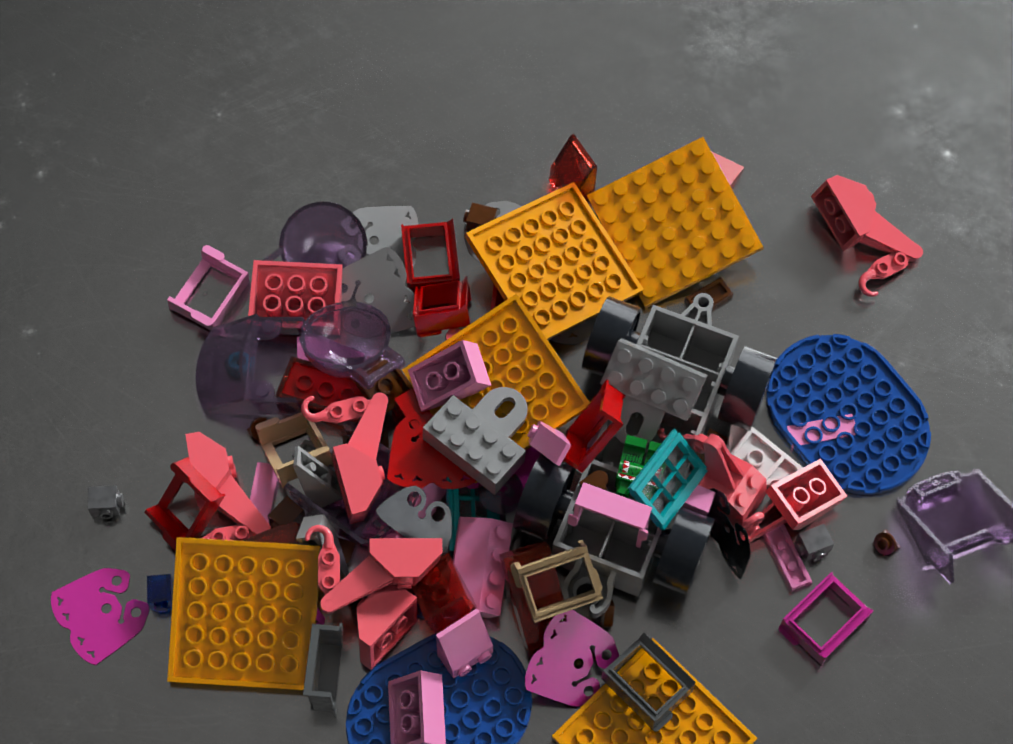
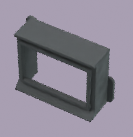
M340 623L339 626L312 624L303 695L309 698L310 710L333 712L334 716L337 715L336 696L343 647V623Z
M645 633L604 669L601 677L654 732H658L672 719V711L693 692L696 683ZM641 648L682 686L657 711L616 672Z

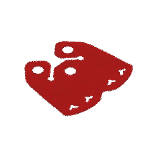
M416 411L411 412L396 426L387 474L389 481L402 487L417 486L420 488L433 483L442 489L464 488L476 482L475 479L439 451L429 449L428 443L423 440V435L416 442L411 441L412 437H416L423 432V427L428 423L427 419ZM417 420L419 427L412 429L409 426V422ZM401 473L404 480L400 479V477L395 476ZM463 475L470 478L460 481L463 478ZM416 476H418V478L422 479V481H419V480L412 481V480L415 479ZM449 477L452 482L442 480Z

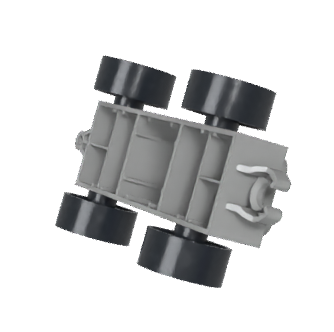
M706 293L696 295L693 303L681 314L653 305L641 333L636 330L642 308L608 296L590 334L582 361V369L604 376L616 344L622 338L707 374L708 376L690 418L685 421L666 412L659 429H665L663 433L667 436L673 429H676L681 435H699L704 433L718 395L724 396L717 419L751 431L777 358L744 346L736 367L730 366L739 336L712 326L711 312L714 302L713 298ZM632 413L626 427L630 435H637L644 421L641 413ZM608 419L604 423L597 437V440L603 434V432L609 427L612 421ZM656 434L655 437L651 440L653 442L661 444L663 442L658 437V434ZM614 435L582 473L579 482L593 472L602 470L607 473L609 478L606 487L607 491L616 494L615 482L625 444ZM648 442L646 445V450L641 465H644L650 442ZM674 448L669 455V460L676 466L684 454L679 448ZM542 453L539 455L520 497L513 521V528L548 541L558 519L561 520V526L553 542L552 555L578 547V541H584L587 545L593 568L597 570L602 584L601 594L603 599L595 601L590 605L589 615L592 618H598L607 611L611 604L613 587L639 597L654 557L660 558L653 582L682 594H688L714 526V518L681 507L672 529L666 527L665 530H661L649 519L648 537L646 541L642 542L640 548L636 547L638 528L583 509L578 524L571 526L567 523L568 515H574L575 502L581 489L578 483L575 492L570 490L575 468L564 461L558 466ZM688 459L678 469L684 479L691 466ZM667 465L661 480L662 484L672 472ZM674 475L665 488L673 497L682 484ZM661 492L652 505L661 513L669 501ZM630 494L628 499L636 501ZM583 558L560 565V567L571 570L564 581L562 590L563 600L577 596L576 590L582 584H591Z

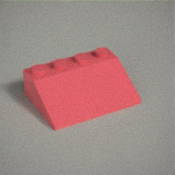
M254 260L247 322L250 331L339 336L343 265Z

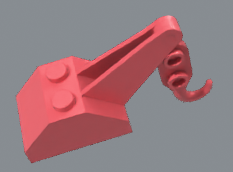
M835 175L827 179L811 195L843 251L855 246L859 242L889 253L876 260L867 272L860 276L858 286L864 295L869 297L878 295L877 291L871 292L866 288L868 280L885 279L903 270L908 265V261L915 262L923 255L921 246L909 239L875 211L876 202L874 196L867 189L866 185Z
M376 393L370 400L361 396L331 403L324 410L315 414L308 410V404L314 400V396L307 397L301 405V412L308 421L338 424L361 418L348 444L333 447L331 459L349 523L354 524L364 521L380 494L381 486L384 485V470L382 466L377 465L376 457L388 397L384 393Z
M664 428L658 429L657 432L658 437L662 441L667 437L663 433L665 431ZM704 434L682 435L695 452L705 454V465L708 472L698 485L709 490L715 488L725 494L730 514L727 515L719 507L717 508L719 512L721 511L728 517L735 529V523L741 525L742 522L750 518L767 494L765 492L767 490V479L753 465L732 455L719 436L715 434H710L709 437ZM720 497V502L722 506L725 507V502Z
M201 432L185 434L190 464L221 494H225L217 510L238 524L214 529L202 538L251 541L254 537L260 540L269 539L272 535L271 526L234 478H237L236 467L233 457L228 456L226 448ZM194 491L195 499L201 511L205 501Z
M819 459L771 485L765 492L772 500V503L762 512H757L741 523V526L748 534L749 543L785 523H788L792 530H800L840 504L847 495L823 461ZM778 509L783 517L760 529L759 524ZM740 531V537L745 541L744 534Z
M315 525L309 528L305 534V541H309L310 536L314 532H320L324 536V544L318 556V586L324 593L320 607L327 614H331L390 584L397 585L398 589H411L412 585H416L439 562L442 555V538H370L368 557L340 581V556L330 529L324 525Z
M436 566L420 580L425 585L438 587L448 592L449 582L444 579ZM390 584L371 593L367 598H363L356 607L360 662L367 668L372 670L417 622V597L406 589H398L397 585Z

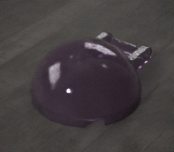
M324 201L307 204L296 210L288 218L281 231L279 248L262 261H273L281 255L283 262L342 264L343 268L366 256L368 246L366 232L360 220L353 212L342 205Z
M343 302L325 306L310 315L301 326L302 334L299 341L305 356L318 370L338 378L352 377L366 389H370L382 377L396 368L401 369L405 366L403 357L389 347L391 327L387 317L372 305L357 302V307H343ZM382 358L389 362L370 375L366 373L375 367Z

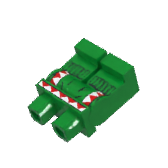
M630 435L626 436L615 482L617 495L629 498L630 490L628 487L661 443L650 441L645 463L641 465L647 440ZM665 462L655 473L660 482L666 467ZM651 479L642 492L650 501L659 488Z

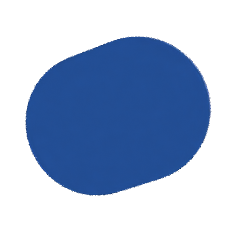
M818 334L806 337L792 344L777 359L766 390L768 410L777 429L791 446L792 444L794 445L793 449L807 466L821 459L845 492L859 495H875L892 491L904 485L918 472L930 448L931 432L928 422L929 417L916 393L880 352L869 344L854 340L850 336L842 334L819 336ZM853 414V417H846L845 415ZM837 416H841L845 420L854 419V432L856 435L853 436L849 432H841L836 439L821 442L823 438L822 431L818 427L812 426L807 428L804 433L805 440L810 444L800 445L788 431L787 426L803 427L808 422L823 419V428L827 432H836L840 427V420ZM827 418H834L838 426L835 429H829L825 425V420ZM810 430L818 431L820 439L811 441L807 437V432ZM842 435H848V437L839 438Z
M433 634L378 664L363 677L348 704L346 716L348 744H391L388 681L420 670L442 674L446 744H518L528 726L532 710V692L526 690L525 687L526 670L517 655L507 645L490 637L493 644L491 658L482 664L478 662L471 667L472 670L462 677L458 675L453 678L437 655L436 634Z

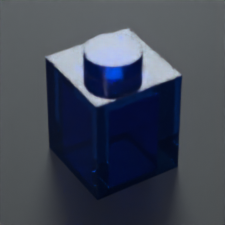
M171 574L147 576V603L150 609L155 612H166L169 608H172L174 581Z

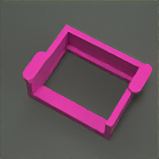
M831 572L783 618L778 631L792 645L800 644L822 665L827 657L856 628L870 618L874 610L863 604ZM830 587L856 614L820 647L794 620Z

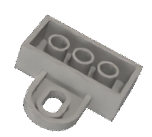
M621 338L616 344L600 383L603 384L607 379L611 386L626 395L623 399L620 418L624 425L615 436L625 444L626 436L630 435L626 427L634 412L641 413L644 421L639 433L630 436L646 439L647 443L657 434L666 412L687 421L691 416L708 375Z
M499 387L488 392L471 409L453 395L423 427V440L495 495L525 462L526 450L511 440V437L526 420L528 410L526 400L515 389ZM505 401L513 402L515 407L506 417L499 418L495 415V411Z

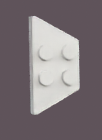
M731 424L726 445L727 449L732 455L753 465L767 479V487L803 468L754 427L751 428V431Z

